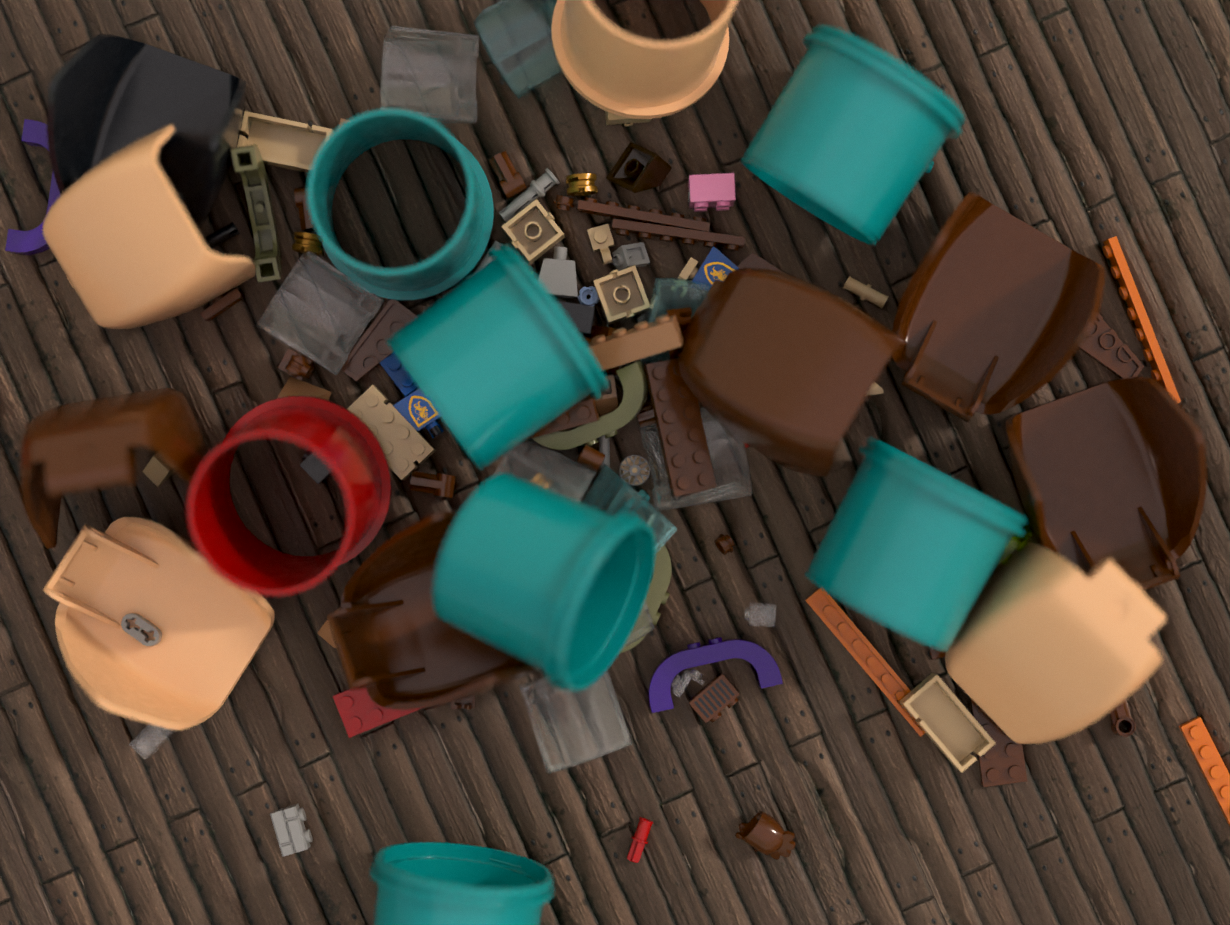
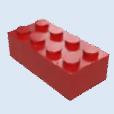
M366 688L353 691L347 689L332 696L349 738L422 709L396 710L383 708L370 699Z

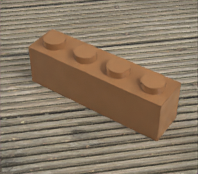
M668 314L657 317L654 322L647 323V321L635 324L634 328L629 330L621 328L614 331L613 335L607 337L604 334L592 338L588 348L603 371L681 347L684 338L676 316L669 317Z

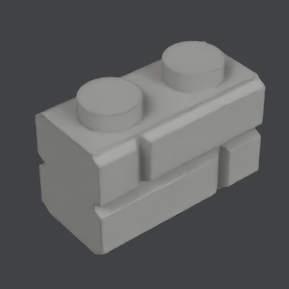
M299 804L277 809L270 813L282 857L310 848L313 838L311 831L305 828L306 814L303 808H299Z

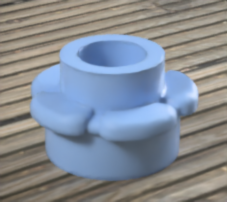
M589 286L580 289L578 301L581 305L593 307L594 304L599 302L595 287Z

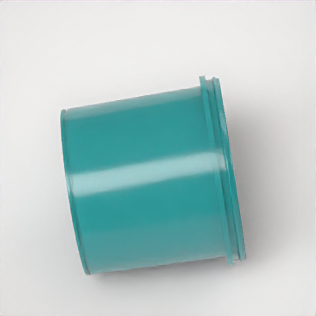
M817 25L811 30L812 33L805 35L803 44L807 48L806 53L740 162L764 183L812 215L856 240L870 246H876V241H879L947 138L957 139L960 136L965 116L960 108L942 91L892 56L845 31L828 25Z
M383 109L354 117L337 128L326 139L311 167L308 180V204L314 225L324 241L322 245L334 266L347 280L370 294L398 301L420 300L438 295L462 281L474 269L487 248L494 220L493 197L487 177L477 159L463 144L453 138L439 124L425 116L406 110ZM393 140H419L441 148L461 164L466 171L469 196L465 217L451 242L429 260L404 269H376L348 258L337 240L332 220L335 190L348 166L368 149Z
M508 244L500 245L499 250L495 248L489 250L488 253L492 261L390 336L391 339H386L387 343L481 471L484 466H489L588 395L597 401L602 397L600 392L607 391L609 386L601 367L574 326L528 265Z
M870 436L866 439L865 447L860 445L858 451L864 454L865 457L805 575L825 591L879 622L927 645L948 651L949 646L959 632L1014 533L1023 537L1026 532L1022 527L1024 524H1027V517L926 463Z
M511 473L496 474L485 481L472 494L461 509L447 535L434 576L433 605L435 612L443 622L545 671L547 679L552 686L568 691L584 690L594 684L611 666L635 626L653 575L656 557L655 535L651 527L641 517L633 513L626 512L613 516Z
M408 842L390 845L382 848L377 853L370 868V876L378 884L374 925H540L543 904L553 898L555 890L551 872L542 864L511 852L461 843Z

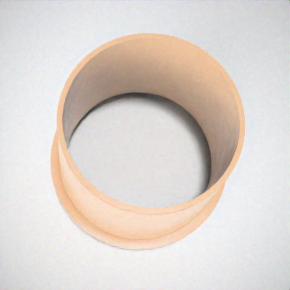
M557 0L551 25L553 50L557 62L569 83L593 105L604 111L627 118L653 119L669 116L688 108L700 100L712 88L720 76L729 48L728 25L737 0H699L708 12L712 27L697 36L677 42H652L630 36L606 21L590 0Z

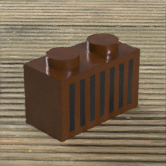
M721 672L688 700V703L705 723L708 721L713 723L722 715L720 712L726 706L731 708L738 702L739 699L737 697L740 693Z

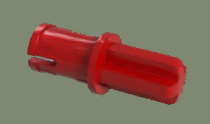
M642 817L639 818L635 834L631 836L633 840L627 860L634 863L640 861L644 846L648 844L647 837L653 821Z

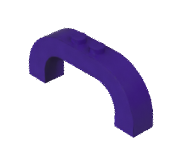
M25 119L21 141L27 145L44 147L48 150L47 124ZM54 172L52 173L47 213L61 196ZM44 220L38 227L32 230L8 229L5 251L19 255H34L50 249L43 236Z
M722 637L709 639V644L700 645V642L687 644V649L670 654L655 669L649 684L651 711L655 713L674 708L670 693L671 683L674 677L684 669L732 658H741L754 666L759 686L762 689L783 684L779 667L764 648L749 640L727 639L722 641Z

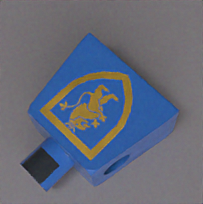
M713 246L690 285L708 292L715 280L723 282L730 272L739 268Z
M418 388L393 405L417 432H421L426 428L432 438L444 432L437 421L442 416L421 388Z

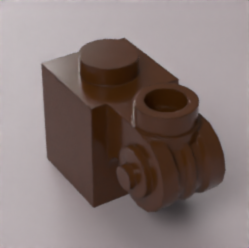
M288 348L278 368L305 382L306 378L310 379L315 371L313 365L315 362Z

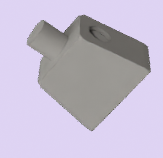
M554 247L553 259L544 258L538 279L552 297L578 299L575 261L566 260V247Z

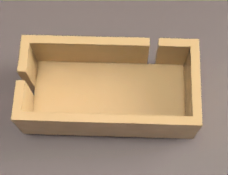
M245 111L241 131L249 137L247 139L245 136L239 135L237 147L256 144L264 164L310 173L319 149L334 131L330 128L312 125L311 128L306 123Z
M372 385L347 409L370 428L385 452L389 468L401 480H405L418 468L414 462L417 460L422 464L436 449L420 432L416 431L392 403L389 402L386 405L385 403L389 401L387 397L376 386Z
M931 673L899 701L911 717L916 719V723L951 764L961 773L977 760L975 756L970 754L971 752L981 757L996 744L935 673Z

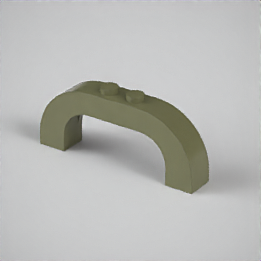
M256 144L234 147L231 149L235 172H240L254 236V264L257 281L278 280L282 274L281 251L263 159Z
M641 360L616 371L623 386V399L616 410L600 416L598 421L532 439L551 449L566 450L582 444L591 446L597 443V438L603 435L607 439L618 434L617 429L632 421L640 413L646 402L648 384Z
M656 535V557L650 587L640 615L620 653L626 652L639 644L648 633L651 624L656 626L661 613L657 612L660 604H666L670 594L666 591L671 580V559L667 548Z

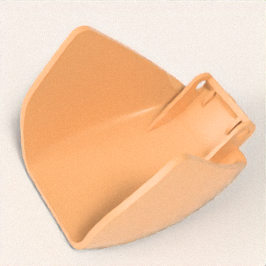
M172 123L122 148L96 165L73 183L55 201L45 217L43 223L45 241L90 316L101 327L131 329L182 315L205 305L251 279L256 274L255 264L251 258L223 256L214 253L206 247L157 163V153L160 146L175 131Z
M137 517L119 518L112 522L105 532L84 524L43 588L47 595L60 602L55 616V628L59 646L68 669L92 700L102 708L113 713L174 730H183L196 726L209 719L221 708L267 637L275 619L273 608L260 594L239 588L222 578L205 561L195 543L161 524ZM131 613L141 615L161 630V641L154 646L143 645L122 629L121 621L123 617ZM135 618L132 620H128V622L130 623L129 628L136 627L140 629V627L135 624ZM143 631L146 635H148V641L155 640V637L153 636L154 631Z
M1021 542L1012 549L989 576L959 632L949 646V650L946 651V670L950 677L1010 739L1018 744H1043L1065 738L1083 730L1114 709L1146 682L1162 664L1161 655L1147 638L1162 625L1167 616L1110 558L1103 560L1085 576L1069 561L1053 551L1033 542Z

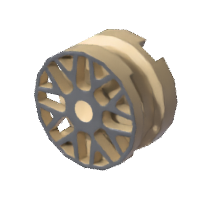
M631 455L622 461L619 473L621 479L626 484L638 486L648 479L650 466L645 458L639 455Z

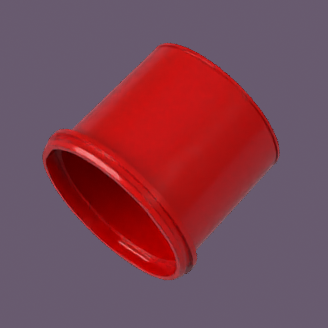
M287 396L267 401L240 418L230 429L221 446L207 457L197 471L188 499V520L194 542L210 567L222 578L239 588L265 595H285L302 591L320 582L335 567L356 557L374 540L386 519L391 501L392 485L389 464L385 452L374 433L359 417L348 409L329 400L312 396ZM262 436L289 439L311 449L330 466L343 488L348 506V528L342 547L322 555L295 556L267 546L247 529L235 509L230 492L231 465L242 440Z

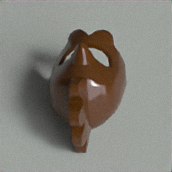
M762 811L758 812L749 823H741L739 825L740 832L735 834L736 838L744 840L754 847L755 852L759 851L767 856L770 855L775 860H778L780 856L789 857L791 850L796 846L795 841H793L795 834L790 831H784L778 821Z

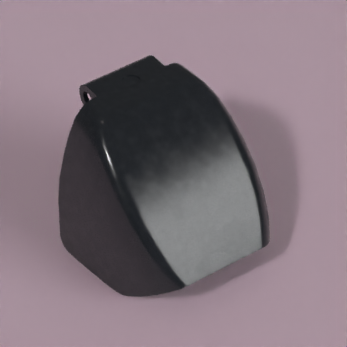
M99 34L95 36L54 75L48 90V151L60 194L62 195L84 174L117 151L172 123L175 131L160 146L157 153V163L198 232L211 212L233 159L231 149L237 146L241 129L246 81L232 74L143 42L112 34Z

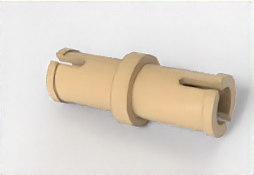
M851 276L848 277L843 289L859 296L860 300H867L881 309L889 297L871 288L872 285H865Z

